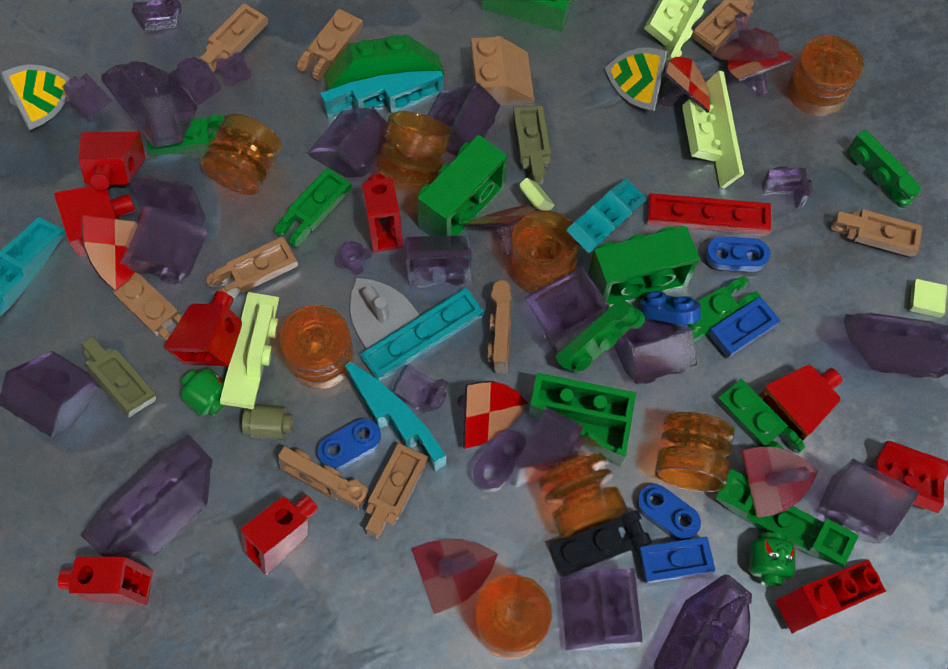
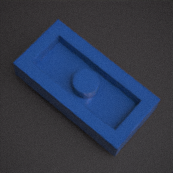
M760 296L711 328L708 334L726 357L730 358L778 326L781 320Z
M708 536L643 546L638 549L645 584L712 574L716 571Z

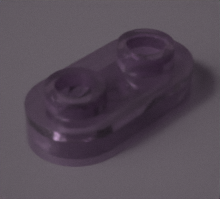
M507 430L501 432L476 462L473 469V480L479 489L485 492H495L504 486L525 458L527 442L523 435L517 431ZM506 446H513L516 452L509 455L503 449ZM487 471H492L495 473L496 478L489 481L483 475Z

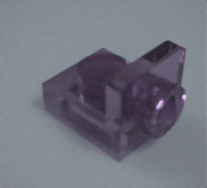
M87 73L79 79L76 76L72 77L62 87L64 92L61 100L65 104L69 101L88 122L112 102V99Z

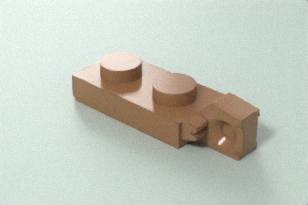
M724 0L694 29L691 38L714 54L749 19L753 12L750 8L754 5V0Z
M243 3L207 39L206 52L200 57L202 68L213 74L222 66V63L228 64L230 60L232 61L269 24L267 16Z
M864 209L861 212L853 211L851 214L838 211L832 220L831 230L844 235L847 234V238L855 242L913 258L919 253L922 225Z
M397 444L368 500L366 513L372 516L365 528L367 530L366 534L379 539L387 523L395 525L429 461V456L403 444Z
M284 446L278 454L281 471L335 501L339 499L359 510L369 494V489L358 480L347 481L342 479L337 470L328 465L323 467L317 465L302 450L295 449L292 451Z

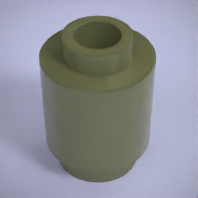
M255 405L254 409L245 408L242 418L243 434L250 435L251 438L285 440L287 434H292L294 416L288 413L287 407Z

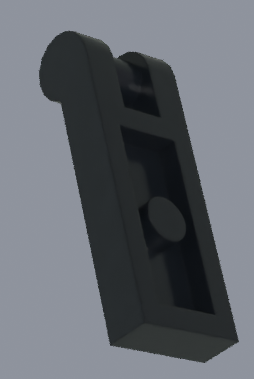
M631 511L619 518L551 543L549 547L562 579L651 544L652 540L649 533H644L640 524L642 518L639 511ZM628 528L632 538L623 542L619 531Z

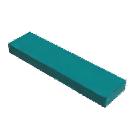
M465 287L360 353V358L373 377L382 381L484 316V310Z

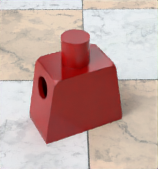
M140 131L81 132L78 158L85 184L92 185L97 190H106L110 185H126L130 183L146 158Z
M373 174L368 178V181L362 184L373 253L404 248L400 211L394 181L391 178H386L383 174ZM389 216L387 224H379L378 218Z
M93 186L54 193L68 241L79 257L87 254L83 237V215L120 220L121 216L136 212L130 194L113 199L108 189L97 190Z
M217 291L210 304L190 305L163 348L184 365L229 366L242 327L241 319L230 310L234 301L233 297L225 292Z
M806 365L769 383L759 394V397L788 425L787 428L793 430L804 441L840 402V396L834 389L843 383V379L833 368L827 369L820 375L813 366Z
M306 494L294 504L286 497H281L240 529L243 552L265 575L274 569L308 535V519L319 510L316 503Z
M77 557L74 560L73 568H63L60 571L58 587L61 590H69V594L90 602L147 606L153 570L126 557Z

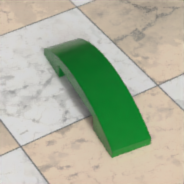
M733 469L730 470L716 497V500L730 511L765 533L784 534L787 540L794 544L796 549L842 567L845 566L859 537L858 534L827 518L823 522L792 505L785 511L757 518L748 477Z

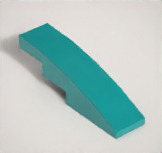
M414 71L380 75L350 82L320 93L323 111L328 119L353 108L356 109L359 116L387 106L390 113L394 114L444 93V75L441 71Z
M625 178L595 203L584 215L578 218L566 231L590 253L631 216L647 198L628 178Z
M38 217L0 251V317L19 298L48 261L65 235L64 229Z
M352 362L345 364L349 380L380 429L391 423L403 445L412 448L419 444L424 454L429 456V462L434 471L447 465L446 454L428 428L398 396Z

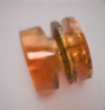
M834 35L819 36L810 40L804 46L797 65L794 67L787 85L789 98L796 107L811 115L829 116L838 112L845 105L852 89L862 74L864 63L861 53L855 45L844 38Z
M409 111L390 113L384 137L388 142L383 143L381 146V154L376 165L378 170L385 176L404 184L423 187L425 184H431L437 178L438 172L443 166L444 161L441 156L446 154L452 130L443 122L420 113Z
M242 114L226 115L215 135L216 140L210 143L207 152L201 160V166L209 177L232 191L245 195L259 194L264 181L269 175L268 169L273 167L283 148L282 142L274 131L254 118Z
M536 211L525 215L513 230L511 273L516 283L527 292L536 295H553L563 291L574 278L579 243L566 231L573 222L563 214L553 211Z
M324 305L306 306L296 310L286 319L280 330V346L291 375L300 384L312 389H327L342 382L347 377L345 364L349 362L354 364V348L346 320L336 310Z
M676 412L667 415L664 418V432L661 435V443L665 447L658 451L655 476L669 485L686 490L715 492L725 489L730 462L725 457L732 453L733 445L731 442L734 440L735 428L725 420L708 414Z
M593 453L570 459L539 478L538 485L540 490L548 492L544 498L546 504L563 503L562 506L552 513V519L560 537L567 538L614 520L627 511V505L618 487L602 488L613 476L611 470L603 469L608 463L604 454Z
M503 575L490 581L481 591L475 606V632L481 645L492 655L505 660L522 659L532 654L543 642L552 621L551 603L545 590L534 580L521 575ZM507 608H510L512 611L517 609L521 611L518 623L514 619L509 621L505 619Z

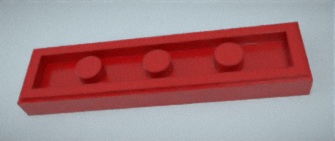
M649 193L647 198V225L681 227L686 225L688 229L769 235L771 232V203Z

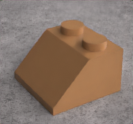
M501 36L471 38V68L476 108L534 104L528 52Z

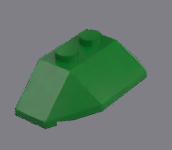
M404 34L348 43L327 70L325 77L327 88L330 90L350 82L380 75L414 71H441L444 75V70L438 54L409 35Z

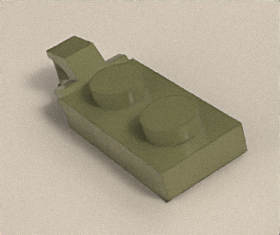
M543 105L513 107L520 163H522L523 169H530L531 180L538 184H544V167H550L551 150Z
M94 337L81 343L83 346L82 354L87 359L84 363L88 373L127 418L156 401L155 392L117 349L112 350L109 348L104 350Z

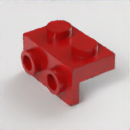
M886 441L873 461L871 490L939 513L944 506V480L948 476V461L892 441Z

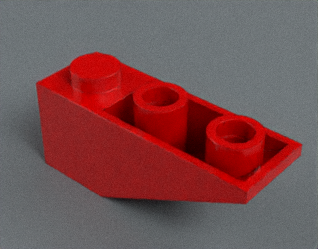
M868 559L802 586L775 600L793 634L882 594L886 590L880 581L878 573L874 570Z

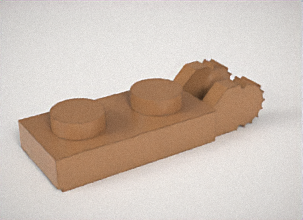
M338 9L308 49L300 56L297 62V70L306 72L314 61L318 60L313 69L312 76L317 80L322 79L348 43H352L364 27L363 20Z
M280 237L227 262V265L209 273L206 277V282L208 286L216 287L233 277L235 281L217 289V291L225 292L235 298L240 292L244 293L298 267V262L285 238Z
M137 271L130 280L117 290L114 289L112 291L114 296L156 337L159 335L165 342L171 335V332H168L166 328L173 322L177 325L182 318L179 311Z
M498 280L493 284L491 291L493 309L496 313L490 314V332H495L494 343L488 344V362L494 363L495 374H507L509 370L512 294L509 282Z

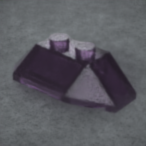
M132 61L128 64L115 65L101 75L102 82L153 147L183 142L186 132L197 113L198 106L170 73L146 62Z
M869 312L854 315L845 314L843 320L848 338L871 369L883 373L910 374L917 378L930 377L938 379L948 374L947 325Z
M187 434L154 455L113 493L80 534L81 537L102 557L136 558L156 556L207 506L213 459Z
M724 574L685 600L654 662V669H736L749 643L751 620L749 604L752 602V593L730 575Z

